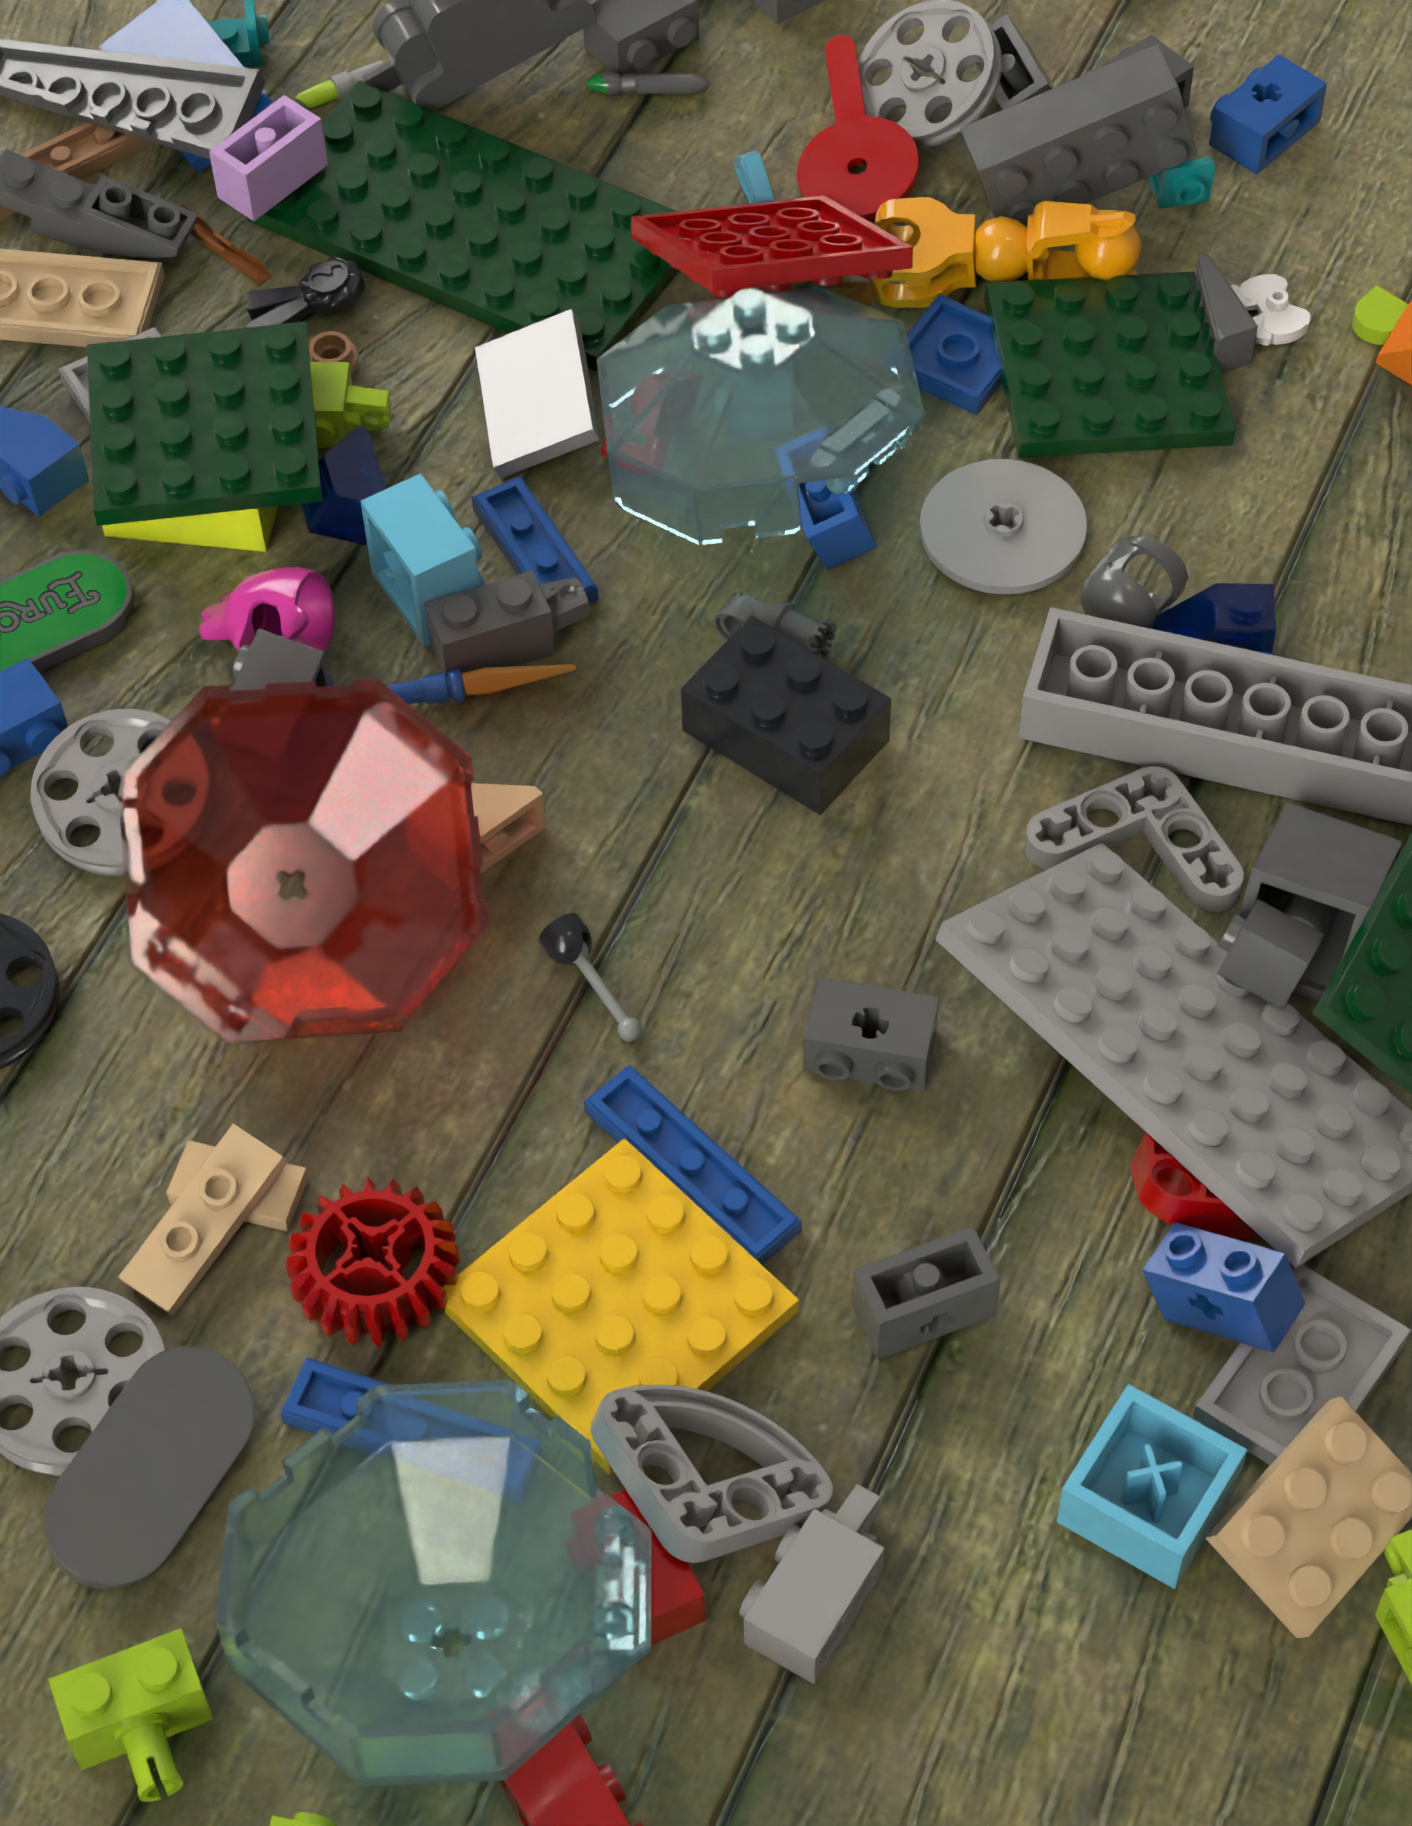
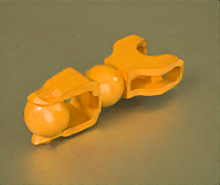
M930 197L892 199L884 202L879 207L875 217V225L913 247V268L895 270L892 277L887 279H870V284L876 294V301L881 305L893 308L929 307L939 294L947 297L952 291L959 288L976 287L977 274L991 282L1014 281L1026 272H1028V280L1093 277L1109 281L1116 276L1137 275L1135 267L1141 254L1142 243L1134 225L1136 220L1135 214L1118 210H1098L1091 204L1042 201L1035 206L1033 215H1028L1027 227L1018 220L999 216L985 221L976 228L975 214H957L950 211L945 204ZM895 222H905V223L908 224V225H906V226H896V225H894V224H892V223H895ZM1075 244V252L1050 250L1051 247ZM897 280L906 282L902 284H892L889 281Z

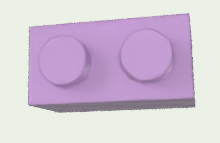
M285 95L209 151L217 197L252 221L257 220L328 165L321 118Z

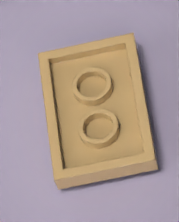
M1342 1396L1329 1399L1205 1539L1296 1638L1309 1637L1385 1550V1547L1389 1545V1538L1397 1535L1412 1518V1473Z

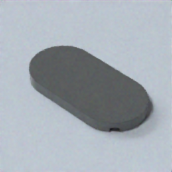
M176 1347L152 1356L130 1378L57 1480L46 1503L44 1526L45 1536L48 1541L47 1545L54 1562L71 1579L94 1589L125 1587L147 1580L167 1561L243 1450L253 1428L255 1416L253 1395L245 1377L232 1362L220 1354L204 1348Z

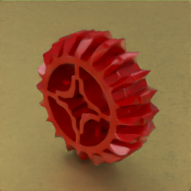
M367 1177L363 1185L364 1191L352 1193V1190L342 1182L339 1189V1200L333 1202L319 1195L317 1202L319 1215L302 1213L299 1221L301 1232L291 1234L289 1240V1248L292 1255L287 1257L286 1270L288 1277L292 1279L290 1289L293 1299L298 1304L303 1303V1314L310 1323L320 1320L322 1331L329 1338L344 1328L346 1341L352 1346L356 1344L363 1333H369L372 1343L379 1348L384 1340L383 1333L395 1330L396 1336L405 1342L409 1335L407 1328L409 1323L414 1322L428 1329L431 1322L429 1309L445 1311L448 1297L443 1287L445 1285L457 1284L458 1274L455 1268L459 1266L458 1263L461 1262L459 1246L455 1245L454 1242L456 1240L454 1226L449 1220H444L442 1208L438 1205L437 1201L425 1204L424 1194L418 1187L413 1188L402 1196L401 1186L394 1178L384 1191L376 1190L375 1183ZM342 1243L345 1253L335 1262L336 1269L325 1277L323 1275L325 1264L333 1250ZM421 1247L424 1251L421 1264L413 1276L406 1281L403 1278L402 1269L411 1262L410 1255Z

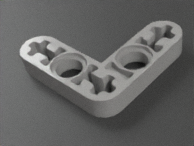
M1149 766L1136 770L1039 812L1027 824L1024 851L1028 860L1041 869L1048 870L1100 843L1111 848L1144 834L1190 901L1198 908L1207 912L1219 913L1235 906L1240 898L1244 876L1240 863L1180 779L1166 768ZM1144 791H1150L1153 794L1143 798ZM1163 794H1164V800H1163V801H1158V800L1154 797V796H1160V795H1163ZM1135 807L1134 814H1132L1131 808ZM1107 809L1115 813L1119 821L1110 827H1099L1092 824L1088 820L1087 815L1093 810ZM1071 822L1075 823V828L1071 829ZM1180 829L1194 832L1201 842L1195 847L1181 848L1174 845L1169 840L1168 835ZM1048 834L1053 841L1062 838V845L1055 846L1051 840L1041 842L1042 836ZM1207 859V864L1205 867L1203 865V862ZM1206 871L1215 882L1226 880L1225 888H1220L1215 882L1205 885Z

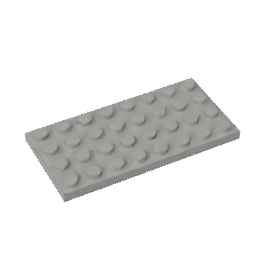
M1103 843L942 922L935 938L940 945L1276 1251L1285 1253L1289 1263L1295 1268L1412 1193V1111L1392 1095L1384 1085L1377 1082L1346 1055L1338 1045L1331 1042L1301 1016L1293 1006L1286 1003L1284 1008L1281 1009L1217 974L1228 952L1219 948L1218 943L1204 929L1195 924L1160 891L1150 885L1127 865L1119 855L1112 852Z

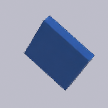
M939 294L887 357L884 373L978 415L1002 384L999 359L997 361L991 333L990 317Z

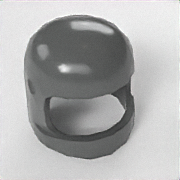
M1143 536L1119 538L1083 583L1081 603L1084 613L1089 616L1150 629L1155 624L1159 613L1165 607L1174 603L1185 590L1188 580L1186 565L1175 551L1158 541ZM1138 554H1147L1153 557L1169 575L1173 587L1172 593L1157 595L1147 592L1133 578L1124 573L1126 565Z

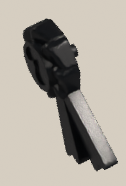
M335 256L330 257L325 262L312 264L309 267V272L300 280L299 286L247 292V297L250 301L247 305V311L252 321L246 327L295 323L311 312L332 315L351 308L358 302L365 290V282L357 264L354 261H346Z

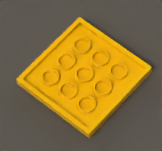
M625 1138L459 1273L456 1285H445L443 1287L448 1297V1302L443 1312L609 1476L614 1471L594 1442L590 1432L591 1422L606 1394L617 1389L640 1385H674L708 1391L799 1312V1299Z

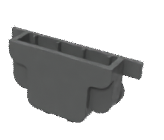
M393 0L381 8L375 16L372 25L373 33L380 45L385 48L390 61L363 75V78L368 86H375L387 92L401 85L411 102H414L415 105L436 111L596 22L597 19L588 0Z

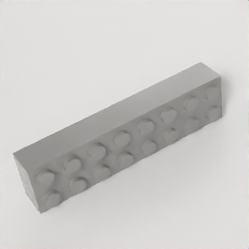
M1050 607L1023 694L1019 738L1146 767H1163L1177 774L1412 826V685Z

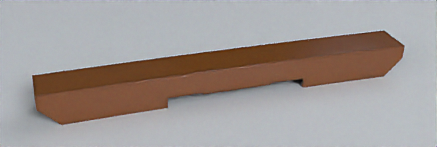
M185 204L180 205V207H183V208H185V209H187V210L192 211V210H191L189 207H187ZM198 215V221L192 229L191 235L258 285H261L271 277V273L262 262L241 248L240 250L233 245V243L208 226V223Z

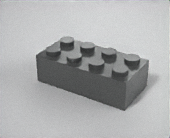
M1158 44L960 128L994 218L1005 216L1018 220L1026 227L1028 215H1033L1035 206L1042 201L1087 204L1198 157L1178 85Z

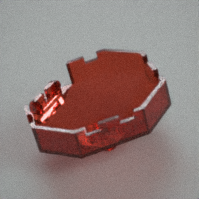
M379 679L352 680L351 685L317 687L316 681L266 683L264 689L230 691L229 685L204 686L122 774L118 792L132 965L227 1044L402 1031L475 946L489 925L487 900H483L480 874L483 860L478 816H474L471 785L474 782L471 756ZM298 872L305 878L301 888L307 896L302 900L294 895L286 901L278 896L281 884L276 880L277 876L282 873L286 877L291 878Z

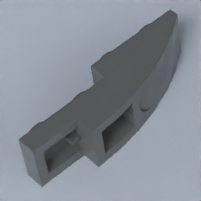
M7 149L0 157V205L31 217L30 231L62 243L105 254L126 257H176L198 221V214L105 175L100 177L96 185H92Z

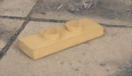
M232 1124L118 1278L129 1288L174 1317L287 1164L285 1158L237 1125Z

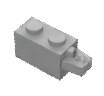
M856 1484L836 1514L827 1509H824L822 1513L813 1509L802 1528L792 1525L788 1529L775 1554L774 1560L779 1563L767 1583L758 1579L752 1585L741 1605L739 1615L744 1617V1645L815 1685L883 1575L885 1548L877 1544L876 1536L868 1533L880 1511V1506L878 1505L881 1501L880 1496Z

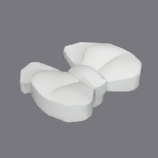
M1265 274L1248 279L1240 287L1231 285L1247 311L1258 310L1259 315L1253 317V320L1258 325L1255 343L1266 346L1270 344H1287L1300 339L1308 333L1311 314L1305 309L1290 305L1287 293L1288 283L1285 278L1276 274Z

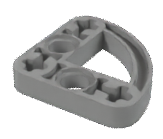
M640 1385L621 1388L605 1395L591 1422V1435L605 1459L662 1546L672 1556L681 1561L690 1563L704 1562L783 1536L792 1525L802 1528L813 1509L822 1513L833 1495V1484L828 1474L808 1450L794 1437L760 1413L717 1394L674 1385ZM668 1427L688 1430L717 1439L746 1454L764 1468L707 1486ZM647 1465L658 1466L667 1471L674 1483L671 1485L657 1484L645 1475L642 1467ZM790 1488V1490L793 1493L785 1496L787 1490ZM742 1500L749 1502L759 1510L762 1519L749 1520L740 1516L734 1510L731 1501ZM707 1525L704 1533L702 1534L699 1528Z

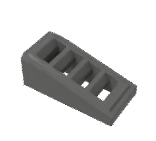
M1208 254L1198 257L1195 286L1196 290L1200 291L1201 294L1200 305L1205 310L1204 320L1205 324L1208 323L1209 340H1213V355L1218 360L1220 371L1225 373L1249 365L1253 359L1258 325L1212 257H1209Z

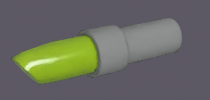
M379 60L348 73L343 71L329 77V80L299 93L294 99L310 109L336 99L340 101L359 80L365 82L363 75L383 65V62Z

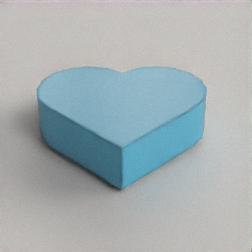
M751 151L737 156L734 160V167L740 186L746 194L749 204L775 201L759 151Z

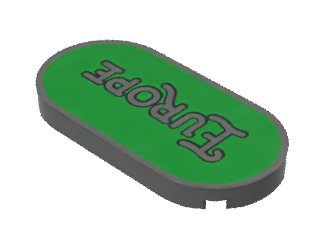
M72 550L51 556L0 579V672L26 658H29L38 672H41L116 636L128 622L127 614L130 612L131 607H134L135 601L131 579L124 566L113 557L102 552Z

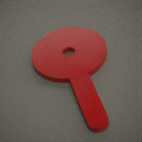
M838 35L831 38L825 46L835 123L819 132L805 147L797 166V182L803 198L824 195L870 221L875 219L879 207L884 202L909 196L918 180L920 159L914 140L903 127L888 119L866 116L855 43L849 36ZM863 164L867 166L866 170L861 174L854 175L849 172L855 165Z

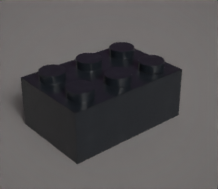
M751 616L681 688L682 730L819 815L830 806L890 741V697L754 616Z

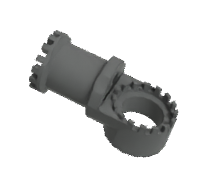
M743 592L733 593L714 619L715 629L725 641L751 616H754L823 658L829 653L825 646L831 648L832 645L827 640L831 641L835 638L836 634L834 633L837 628L835 627L836 622L830 619L818 621L795 611L794 605L788 601H779L773 607L759 601L756 597L752 598L751 594L748 593L742 597Z

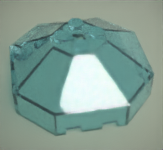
M819 286L763 293L757 289H743L736 292L731 298L670 304L597 358L614 506L698 545L722 543L721 529L754 525L756 538L795 534L802 528L798 483L825 480L826 486L834 494H841L842 492L851 493L857 488L858 483L869 475L868 465L870 463L881 465L897 450L905 448L910 442V435L919 430V422L925 418L904 321Z
M511 1379L375 1386L355 1402L357 1416L337 1432L332 1434L323 1427L282 1460L285 1473L262 1492L258 1493L249 1486L228 1503L215 1618L229 1669L360 1787L506 1780L651 1651L652 1532L648 1526L597 1487L590 1440L559 1416H556L552 1421L545 1418L531 1407L529 1393ZM459 1631L461 1640L471 1641L470 1645L459 1647L457 1656L445 1657L443 1648L433 1647L434 1643L445 1641L447 1632Z

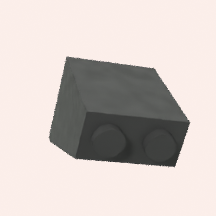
M1287 803L1252 868L1239 916L1246 920L1257 899L1323 934L1309 965L1293 990V993L1319 1001L1396 862L1402 841Z

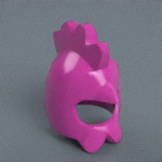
M301 567L277 568L246 577L234 591L222 595L219 599V604L211 605L201 611L203 623L198 628L201 638L204 640H230L238 650L245 644L251 646L259 628L325 652L331 642L335 623L334 600L328 582L318 572Z

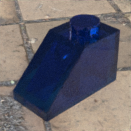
M1215 583L1157 615L1152 629L1272 655L1277 630L1274 584Z

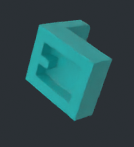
M244 0L245 18L207 21L244 67L262 66L261 45L270 44L267 15L266 13L257 14L255 0Z
M1211 157L1191 159L1174 168L1166 169L1148 177L1159 208L1191 205L1208 201L1216 168Z

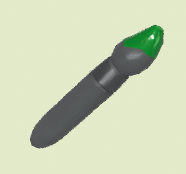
M601 72L591 76L586 81L587 88L607 95H616L620 92L629 94H694L705 91L710 86V82L705 77L695 74L620 75L615 72Z

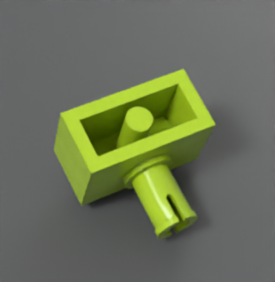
M181 1628L48 1679L67 1741L81 1770L127 1754L138 1787L137 1793L141 1801L152 1802L161 1799L153 1776L154 1771H158L168 1796L174 1794L183 1786V1780L178 1773L167 1737L214 1718Z

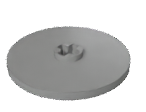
M1012 459L978 461L950 472L930 490L925 498L920 515L921 541L932 563L953 581L973 590L992 594L1026 593L1038 590L1057 581L1071 570L1078 561L1084 549L1087 534V518L1084 506L1070 485L1043 467ZM995 523H998L999 526L995 528L993 525ZM1010 524L1013 525V528L1011 529L1007 527Z

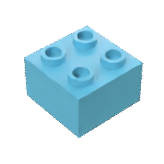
M420 473L361 500L372 574L425 648L430 646L424 603L485 585L478 571L477 560L482 558V551L475 534L469 527L461 529L455 521L454 511L447 496L441 490L434 492Z
M1128 1384L1063 1486L1057 1523L1171 1588L1176 1589L1203 1544L1205 1537L1209 1534L1239 1484L1248 1449Z

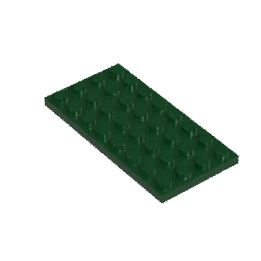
M360 80L322 121L328 165L257 220L252 221L247 217V220L255 225L327 256L354 261L358 269L509 334L572 309L580 321L587 367L597 372L600 371L680 271L670 267V263L658 255L651 254L648 248L634 240L631 235V217L678 211L423 106L419 107L414 102L375 86H368L367 83Z

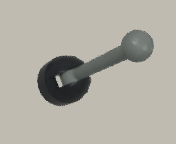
M569 913L552 921L539 936V943L548 956L558 964H577L618 1023L617 1032L619 1037L627 1042L638 1039L642 1031L640 1022L626 1015L587 959L592 948V937L581 917L577 913Z

